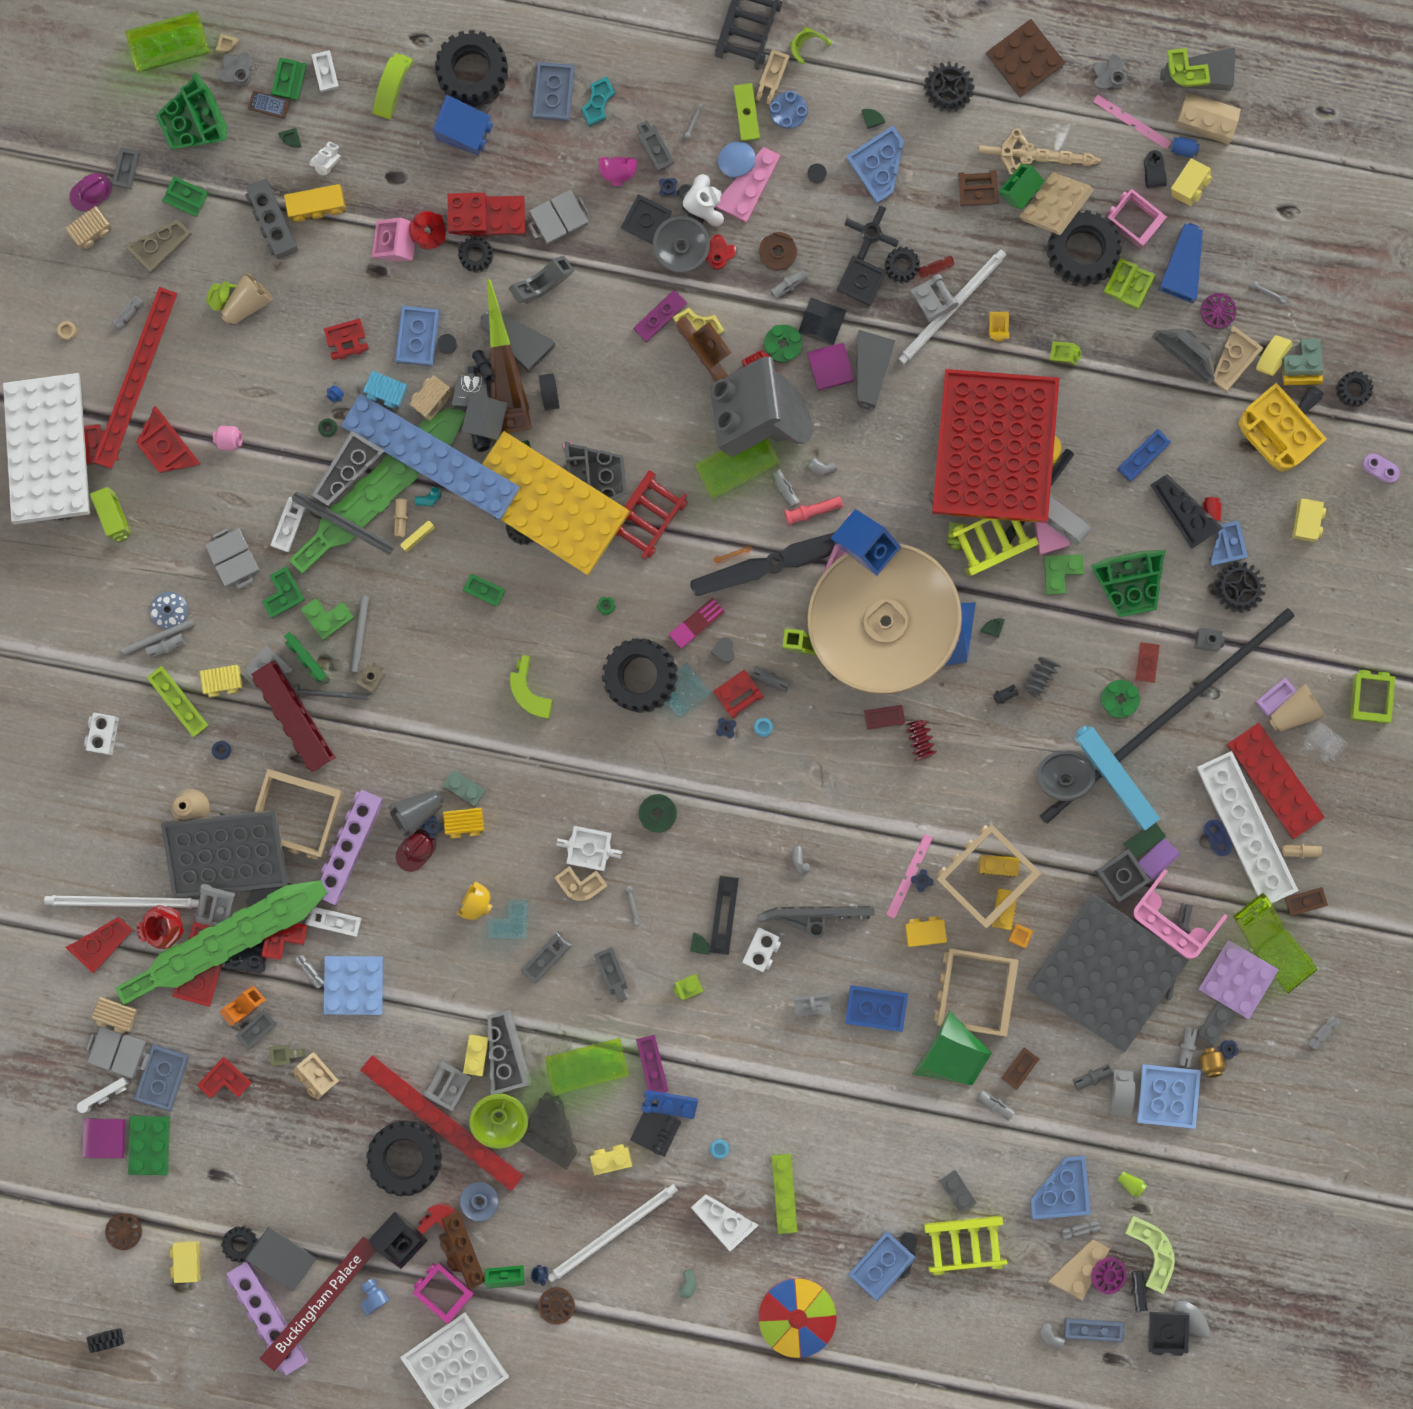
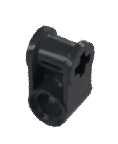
M1152 150L1144 159L1147 189L1165 187L1167 185L1163 155L1157 150ZM1151 157H1153L1154 160H1157L1155 164L1153 163V161H1150Z

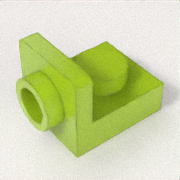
M1053 341L1050 361L1070 363L1077 366L1081 358L1080 347L1075 343Z
M949 522L948 535L953 533V528L959 525L966 527L969 524ZM947 535L946 545L950 546V549L962 550L958 537L949 538Z
M696 974L675 982L676 987L673 988L676 997H681L682 1001L703 992Z

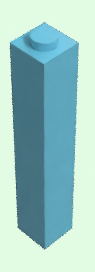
M1082 726L1076 731L1077 735L1073 738L1140 829L1147 830L1160 820V817L1092 726Z

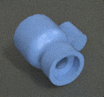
M374 1278L360 1286L363 1292L368 1294L367 1298L360 1305L366 1316L389 1301L384 1290L377 1288Z

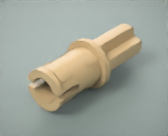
M396 499L395 516H393V519H395L394 536L402 538L405 537L406 520H408L406 516L408 500Z
M1304 844L1283 845L1282 855L1300 857L1301 859H1304V857L1321 858L1322 847L1304 846Z

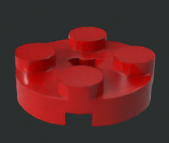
M423 211L416 214L413 221L410 222V237L413 242L420 245L421 249L431 250L445 242L446 228L440 214ZM427 226L430 228V235L424 230Z

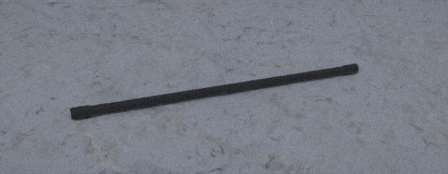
M1289 608L1285 609L1273 622L1114 754L1118 762L1123 760L1274 632L1295 617L1294 613ZM1097 769L1095 770V782L1102 777ZM1059 800L1039 816L1045 824H1048L1074 800Z

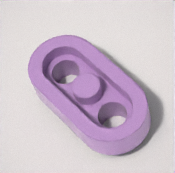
M1369 454L1363 460L1364 470L1381 481L1393 483L1399 478V468L1378 454ZM1371 460H1375L1377 465L1372 466ZM1392 470L1393 476H1389L1387 471Z

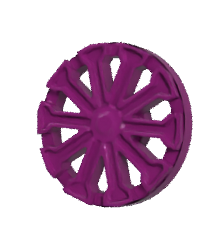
M1215 293L1203 301L1200 313L1206 325L1214 329H1223L1234 321L1237 308L1230 296L1223 293ZM1221 297H1222V298H1225V300H1224V302H1223L1222 304H1221ZM1211 315L1212 317L1207 320L1206 316Z
M1106 1257L1099 1260L1095 1267H1093L1091 1281L1094 1287L1101 1293H1116L1123 1287L1126 1281V1268L1118 1259Z

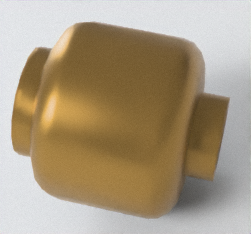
M1215 1048L1204 1050V1054L1199 1056V1064L1203 1075H1206L1207 1078H1216L1223 1075L1222 1072L1226 1070V1065L1222 1052L1215 1051Z

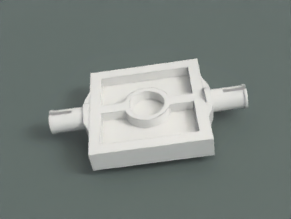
M574 826L569 840L558 838L557 842L564 844H556V846L567 848L568 858L566 864L605 871L606 861L609 856L621 859V855L617 854H622V851L611 849L612 833Z

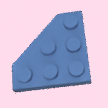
M891 126L846 156L847 161L877 204L891 196L894 191L904 142L894 126Z
M1084 1155L1064 1157L1030 1199L1032 1220L1091 1215Z

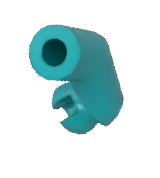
M437 487L431 488V492L426 497L415 496V505L433 506L441 498L440 489Z

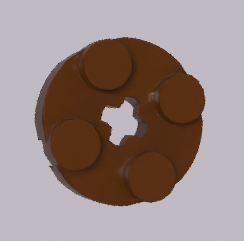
M774 232L766 236L759 247L760 260L771 270H787L794 263L797 256L795 242L791 236L783 232ZM781 247L783 254L776 256L773 249Z

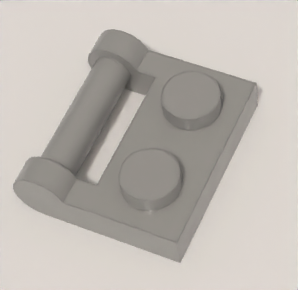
M937 274L931 280L911 289V294L928 322L954 310L959 305L944 285V279L941 274ZM936 286L947 302L943 306L932 289Z
M202 884L197 913L194 914L193 920L197 923L213 927L230 917L235 893L212 888L208 884ZM208 896H212L214 898L208 917L204 913Z
M441 1060L438 1065L440 1066L428 1089H425L422 1095L453 1111L471 1076L464 1074L459 1069ZM447 1070L451 1074L440 1095L437 1096L434 1092Z

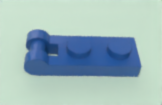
M651 1090L645 1091V1102L642 1103L641 1107L643 1112H655L694 1119L698 1104L697 1098ZM653 1100H658L657 1104H652Z

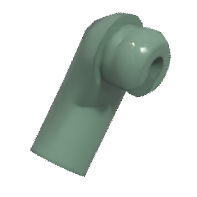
M692 1269L683 1271L686 1283L683 1288L679 1289V1296L681 1298H690L697 1287Z

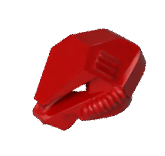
M157 905L149 909L144 915L143 922L137 923V933L140 942L148 941V944L157 949L171 948L184 932L180 913L173 908L163 905Z

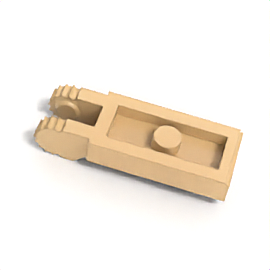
M772 49L761 77L760 87L755 100L760 101L764 88H767L771 91L767 97L766 104L771 105L790 55Z

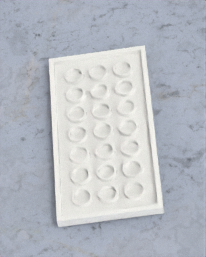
M73 373L3 383L11 522L14 525L90 514L80 374Z

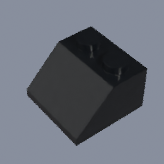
M394 1212L368 1241L380 1255L402 1269L428 1240L405 1218Z

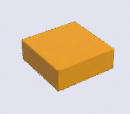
M1015 923L1008 941L1026 949L1034 931Z

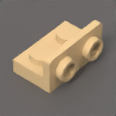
M314 1052L293 1070L296 1080L303 1083L307 1087L309 1095L317 1100L339 1082Z

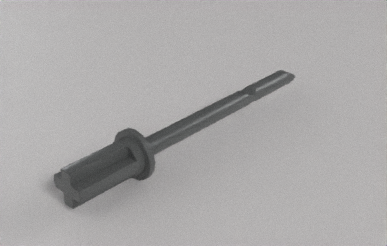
M300 684L296 686L291 685L298 697L300 695L364 700H370L371 694L300 689Z
M1181 903L1176 926L1185 932V929H1190L1189 923L1193 905ZM1175 981L1167 991V1000L1172 998Z

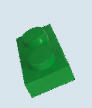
M472 573L463 589L464 592L496 607L499 606L506 591Z
M524 1265L485 1269L486 1289L525 1285Z

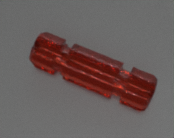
M948 256L944 260L940 259L927 264V267H920L918 270L919 276L924 278L929 274L932 275L944 270L945 267L954 266L953 257Z

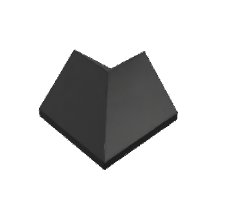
M811 297L798 332L804 336L834 345L847 310Z

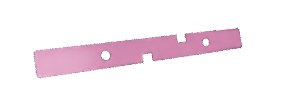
M1099 94L1094 99V103L1129 126L1134 124L1135 130L1163 148L1167 149L1171 144L1170 140L1126 112L1122 114V109Z
M924 834L905 875L908 877L906 880H902L886 915L892 918L896 917L912 883L911 877L915 876L919 869L916 865L917 863L921 864L933 837Z

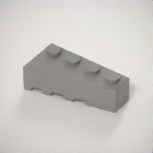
M351 431L313 492L312 498L329 507L385 451Z
M511 1009L488 1015L491 1095L532 1084Z

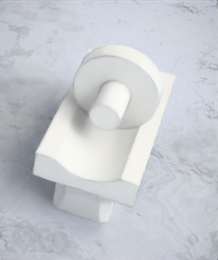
M328 142L326 147L321 149L311 159L309 165L315 166V170L320 175L329 174L331 168L341 158V155L337 154L339 146Z

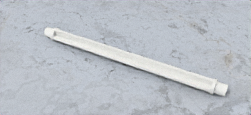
M1000 249L997 254H994L953 298L957 300L958 307L934 319L902 352L898 360L903 365L912 359L931 336L991 272L1002 263L1003 258L1006 256L1003 250Z
M52 895L45 896L44 904L52 906L154 907L163 905L170 908L192 909L198 908L200 899H192V897L144 898Z
M672 1184L668 1188L665 1187L663 1191L556 1269L554 1268L553 1272L548 1276L549 1280L553 1283L555 1280L560 1279L670 1197L672 1198V1195L678 1191L676 1186Z

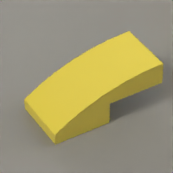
M1275 335L1263 352L1256 370L1273 376L1282 366V358L1293 346L1292 341Z

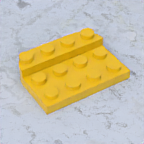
M1277 383L1243 411L1238 421V426L1244 436L1268 463L1280 472L1296 467L1327 440Z

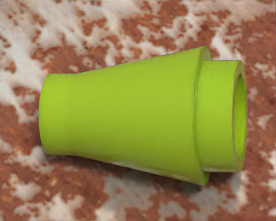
M1125 1171L1122 1172L1117 1180L1133 1197L1135 1195L1139 1198L1147 1187L1144 1180L1132 1176Z

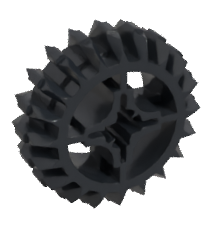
M948 61L946 67L942 62L940 63V69L934 66L933 71L928 72L929 77H926L924 81L927 84L924 85L923 89L927 90L924 94L925 97H930L928 103L935 102L933 105L934 109L939 105L941 106V112H943L944 108H947L948 113L951 112V108L957 112L958 106L963 109L965 108V103H970L969 97H973L974 93L971 90H974L975 85L971 84L974 79L969 77L970 71L964 73L965 66L959 69L958 63L951 66V62ZM946 74H951L956 77L949 78ZM939 78L942 87L939 88L938 92H935L934 82ZM962 82L964 85V93L961 96H959V91L957 90V87L959 86V83ZM946 85H947V86H951V85H952V86H953V87H952V90H951L950 88L945 89V88H946ZM948 96L952 100H945L942 97Z
M1239 561L1235 563V567L1232 563L1228 564L1229 570L1223 567V573H1217V577L1221 580H1214V583L1219 585L1213 588L1214 591H1219L1215 598H1222L1219 604L1222 605L1225 602L1226 610L1232 606L1233 613L1236 612L1237 608L1239 613H1243L1244 608L1247 612L1251 611V606L1253 608L1258 606L1256 601L1262 602L1263 600L1258 595H1265V592L1260 590L1266 587V584H1260L1264 577L1258 578L1257 575L1260 573V570L1254 573L1253 569L1255 566L1251 565L1248 569L1247 562H1244L1242 567ZM1240 573L1237 581H1226L1230 574ZM1247 576L1252 580L1254 588L1247 584ZM1239 583L1242 584L1244 588L1240 592L1237 590L1238 588H1236V585H1238ZM1225 587L1232 591L1234 600L1227 595ZM1242 594H1253L1249 601L1239 602Z

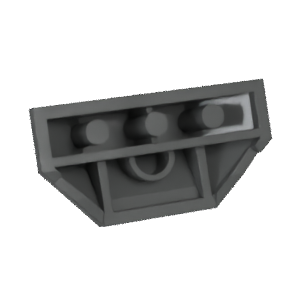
M1168 329L1155 331L1152 335L1155 341L1208 386L1211 385L1215 380L1213 354L1207 344L1196 340V336L1190 330Z

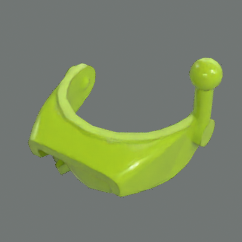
M804 27L803 31L798 33L789 44L794 57L801 64H805L800 56V50L807 39L812 37L821 38L827 46H830L832 41L823 34L820 35L818 32Z
M224 281L221 286L218 283H214L206 297L207 305L215 311L222 310L228 300L230 288L235 289L237 285L230 284L228 281Z

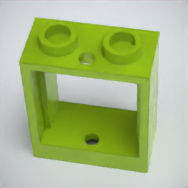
M109 487L91 493L90 496L106 536L117 542L127 540V536L132 534L116 493Z
M1359 670V673L1353 674L1349 720L1382 724L1392 723L1395 677L1390 676V673L1378 672V675H1374L1368 670ZM1361 679L1388 682L1385 714L1359 711Z

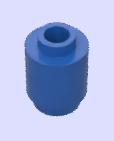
M1179 136V138L1174 137L1171 152H1174L1175 155L1193 159V155L1197 156L1200 144H1196L1197 140L1182 136Z

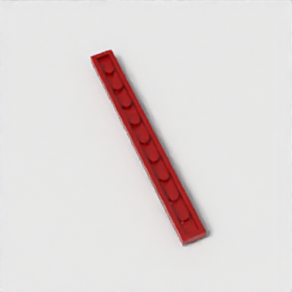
M162 287L158 288L94 458V464L111 470L114 466L177 298L176 292Z
M374 1055L361 1068L360 1071L507 1189L512 1191L524 1175L489 1147L481 1144L469 1131Z

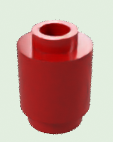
M1205 497L1202 508L1217 522H1221L1222 503L1220 498Z

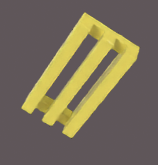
M427 521L401 543L400 546L407 553L435 529L434 525Z

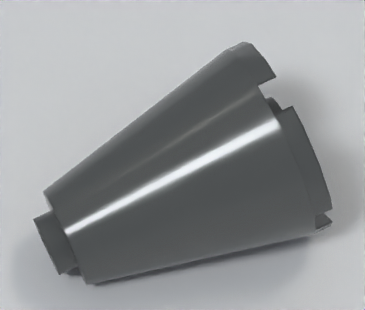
M432 790L388 805V808L392 809L389 812L398 829H404L406 832L403 834L404 837L409 838L442 808L441 803L444 801L439 792L435 793Z

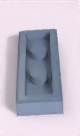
M1065 1318V1339L1123 1342L1124 1322Z

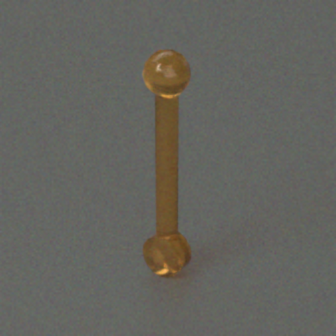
M745 545L743 549L721 557L715 556L714 562L720 563L721 560L743 552L749 553L752 548L750 545Z

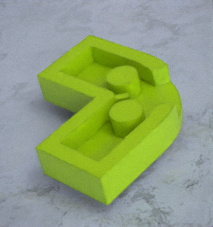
M1187 48L1167 51L1169 72L1177 84L1184 87L1210 84L1208 64L1189 66Z

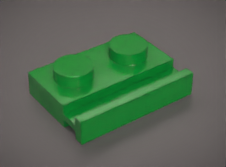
M279 57L271 94L299 101L307 64Z
M174 176L162 201L197 218L209 193Z

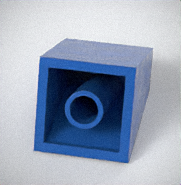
M446 95L433 132L437 141L479 155L480 150L483 151L486 146L487 140H485L487 133H491L493 123L490 115Z
M854 509L831 537L840 549L876 576L901 548L885 527L857 509Z

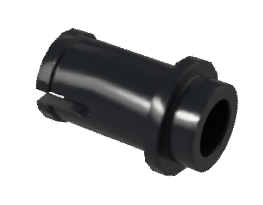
M1014 684L1001 691H995L993 698L997 705H1002L1004 701L1019 695L1018 690L1014 689L1016 688Z

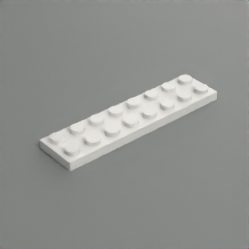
M1232 751L1196 767L1262 907L1299 891Z

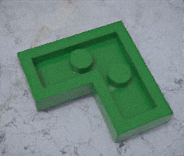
M287 566L269 575L278 590V593L262 601L271 618L305 601Z

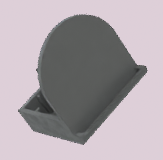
M759 358L728 377L719 379L710 386L717 445L720 450L729 456L734 457L768 437L777 442L789 439L796 444H804L810 440L812 436V422L807 406L792 383L774 370L773 358Z

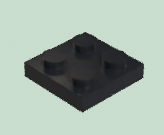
M638 194L621 229L653 245L656 230L664 221L669 219L672 211Z
M852 256L836 291L871 307L887 271Z

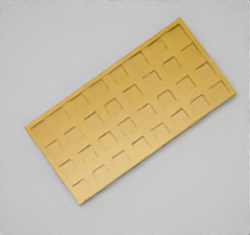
M503 431L499 440H497L482 463L485 467L520 487L501 520L587 576L590 575L630 513L625 507Z

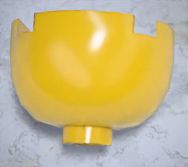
M474 881L473 885L466 892L461 902L463 906L461 909L458 908L457 915L467 920H477L483 914L488 915L492 905L489 904L491 896L487 888Z

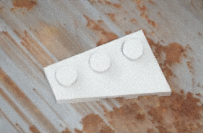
M706 1194L691 1207L729 1252L758 1226V1224L748 1220Z

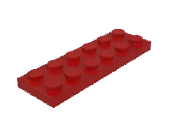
M1259 722L1226 744L1292 839H1295L1325 818Z

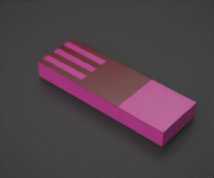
M712 597L670 632L669 636L682 649L725 612Z

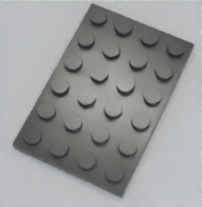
M276 810L161 823L173 898L201 895L200 887L202 884H208L212 888L228 892L288 885Z

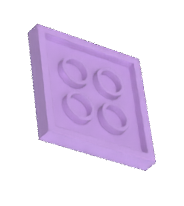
M1227 940L1198 990L1250 1019L1279 969Z

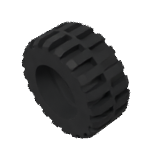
M469 30V33L464 34V31L458 32L459 36L454 37V35H451L448 38V43L443 42L441 45L442 50L437 52L435 69L439 85L445 95L451 96L467 105L474 104V107H479L481 102H484L486 105L490 103L492 97L496 99L499 96L498 92L503 91L505 88V81L508 79V64L505 52H503L502 46L496 43L495 38L491 35L487 37L485 32L480 31L479 34H476L475 30ZM478 54L486 58L489 63V72L486 77L476 83H465L457 79L454 67L463 56Z
M1079 210L1061 235L1051 233L1047 244V257L1050 259L1049 265L1054 267V273L1057 276L1060 274L1063 277L1062 280L1064 282L1071 281L1072 285L1078 286V284H1082L1083 287L1089 286L1091 283L1095 285L1100 280H1105L1117 265L1122 250L1120 245L1121 237L1116 233L1118 230L1116 226H1111V220L1107 217L1103 219L1101 213L1091 214V210H1085L1084 213H1081ZM1087 233L1094 236L1102 248L1100 258L1092 264H1080L1074 261L1066 249L1067 242L1072 235Z
M632 638L631 641L625 640L621 642L622 645L615 646L612 649L614 652L606 657L608 661L606 665L603 664L602 669L605 671V674L602 675V681L606 685L604 689L609 693L610 699L616 702L618 706L637 713L652 712L655 708L664 706L663 703L672 698L670 695L677 688L675 683L678 681V675H676L678 668L677 664L673 661L672 654L665 647L644 638ZM647 658L656 666L657 678L655 684L645 693H634L625 685V669L632 660Z
M407 1120L394 1122L382 1128L370 1142L369 1150L366 1154L368 1162L366 1165L367 1170L370 1171L371 1179L377 1183L376 1185L380 1189H384L386 1193L395 1194L400 1197L412 1196L425 1190L436 1179L442 1166L441 1146L436 1140L435 1134L431 1133L426 1126ZM400 1140L414 1142L422 1152L423 1160L420 1169L408 1177L394 1174L386 1162L388 1149L393 1143Z

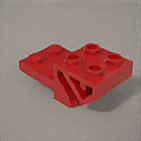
M447 193L449 234L459 236L469 234L474 236V238L477 236L488 237V235H525V196Z

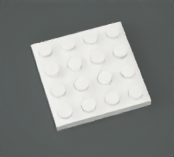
M466 1312L400 1357L434 1409H464L509 1378V1375Z

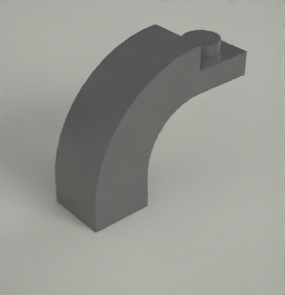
M561 256L550 261L532 277L514 283L508 289L519 304L523 302L528 304L557 287L575 270L565 256Z

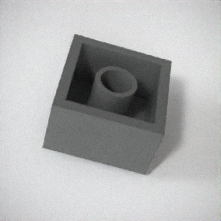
M1126 849L1094 871L1115 903H1119L1150 882V879L1129 849Z

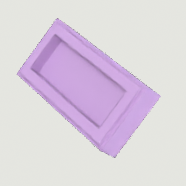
M1285 677L1255 701V703L1268 717L1294 694L1296 689Z

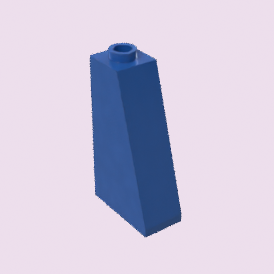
M1185 223L1182 227L1158 288L1159 291L1190 303H1194L1198 296L1203 233L1199 226L1193 223Z

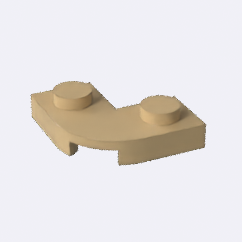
M570 866L554 877L566 895L576 901L589 900L608 887L597 870L583 881L579 880Z

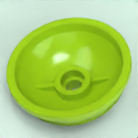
M493 1094L477 1102L471 1111L469 1124L473 1136L481 1144L490 1148L500 1149L510 1147L521 1140L527 1130L528 1116L524 1106L517 1099L506 1094ZM502 1112V1115H496L495 1113Z

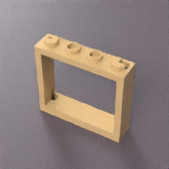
M267 769L254 812L264 811L273 779L334 797L318 850L281 839L282 846L289 848L288 852L299 855V852L302 851L307 853L306 857L315 860L318 857L323 858L343 791Z
M992 824L989 827L985 825L978 832L980 836L975 841L971 839L964 846L966 850L962 854L958 852L950 860L952 864L948 868L944 866L937 873L939 876L937 881L985 929L1042 874ZM992 833L1032 873L985 919L945 879Z
M948 949V952H944L943 963L946 964L945 971H941L940 983H943L942 991L938 990L937 1002H940L939 1010L936 1009L934 1014V1021H937L936 1025L941 1026L944 1021L954 956L1008 964L999 1028L993 1029L969 1024L964 1025L969 1031L1007 1037L1019 960Z

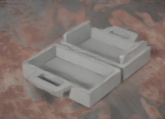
M569 190L551 199V203L547 201L531 209L529 214L533 221L528 224V228L535 239L543 237L548 245L566 236L567 232L570 234L587 225L588 220L585 214L589 212V209L582 197L575 199L573 193ZM579 201L582 204L585 211H582V209L580 208L578 204ZM534 224L536 225V227L538 228V230H539V232H540V234H538V235H537L535 229H534L533 226H532V225H534Z
M226 528L214 534V541L206 544L205 547L216 566L224 586L227 588L235 584L239 589H242L252 584V575L259 572L260 569L241 530L238 528L230 532ZM249 577V580L241 584L238 583L239 581Z
M100 1026L97 1035L91 1034L86 1048L91 1053L88 1063L111 1070L128 1078H134L137 1070H145L150 1057L149 1054L144 1052L147 1042ZM94 1038H96L93 1048L90 1049ZM142 1055H144L145 1057L142 1066L140 1067L139 1063Z

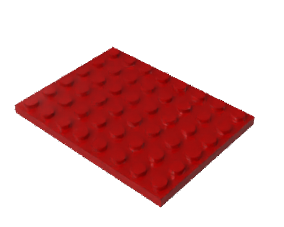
M945 369L932 514L1048 523L1059 377Z

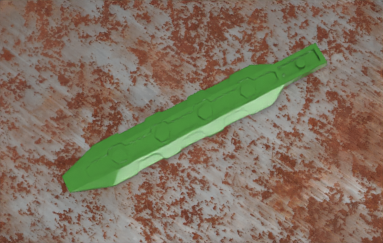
M449 408L437 413L432 421L424 419L417 427L451 446L464 422L465 413L462 410ZM387 454L371 473L355 484L354 489L339 503H335L330 510L363 528L378 513L385 510L405 487H409L418 478L417 476L420 473ZM321 518L317 534L295 553L289 561L304 574L330 548L349 544L356 536Z
M318 880L286 885L267 895V898L237 911L232 917L219 924L200 931L198 935L182 944H176L161 952L149 970L115 987L122 1004L127 1005L158 987L178 988L194 979L196 975L213 966L217 967L228 961V958L248 947L252 948L282 929L285 930L304 920L328 894L323 882Z

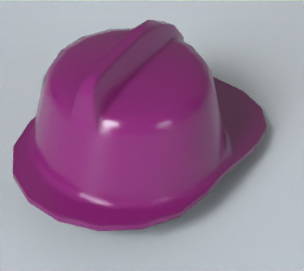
M101 173L85 176L71 189L70 202L72 206L79 211H89L106 200L112 191L110 179Z

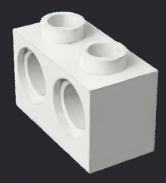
M93 713L92 717H89V736L86 735L84 741L86 751L106 755L113 754L119 723L118 717ZM102 719H105L107 722L104 729H100L98 726ZM98 738L103 740V745L100 748L95 747V741Z
M758 927L742 963L761 972H764L765 969L769 970L773 962L770 957L773 952L777 953L781 944L778 941L779 937ZM765 936L772 939V945L768 948L763 947L761 944V939ZM754 955H763V964H754Z

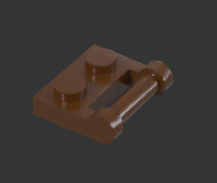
M991 170L990 173H958L960 207L999 203L996 170ZM991 181V184L965 186V182Z

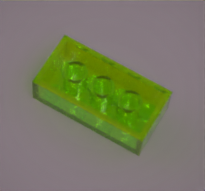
M198 11L125 31L134 67L138 73L211 53L203 21Z
M765 439L734 457L720 450L694 464V468L711 500L714 501L778 467L780 461L768 439Z
M621 1037L544 1057L554 1095L630 1076Z

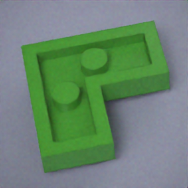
M1083 555L1044 557L1046 595L1066 594L1065 575L1084 574Z
M317 598L301 608V611L323 640L354 619V616L343 602L328 613Z

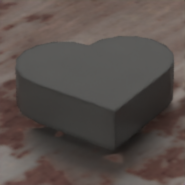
M727 637L721 638L711 653L723 662H731L734 658L732 640Z

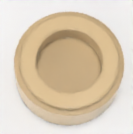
M63 321L58 325L57 333L61 339L71 341L77 335V328L72 322Z

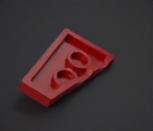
M117 917L65 948L92 973H95L133 932V929L120 917Z

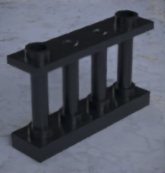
M731 0L715 49V57L722 59L724 53L727 54L728 52L755 60L754 69L758 70L759 65L764 64L766 54L763 52L776 12H780L783 1L748 0L771 7L770 17L767 18L741 10V7H739L740 1L744 0ZM740 17L766 25L764 35L736 28V25H733L735 18L738 19ZM736 35L761 43L758 53L730 45L728 42L729 36Z

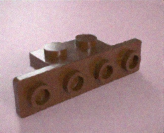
M686 316L678 320L675 326L679 333L683 335L689 347L696 353L702 365L711 374L712 379L717 382L719 379L728 377V374L719 362L731 354V351L711 323H706L696 331Z
M454 1211L442 1218L446 1233L444 1232L438 1236L440 1247L445 1252L448 1267L454 1272H462L468 1289L472 1290L484 1283L485 1277L459 1211Z

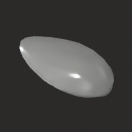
M1177 1301L1175 1303V1312L1189 1313V1331L1200 1337H1208L1210 1334L1209 1327L1202 1312L1187 1301Z

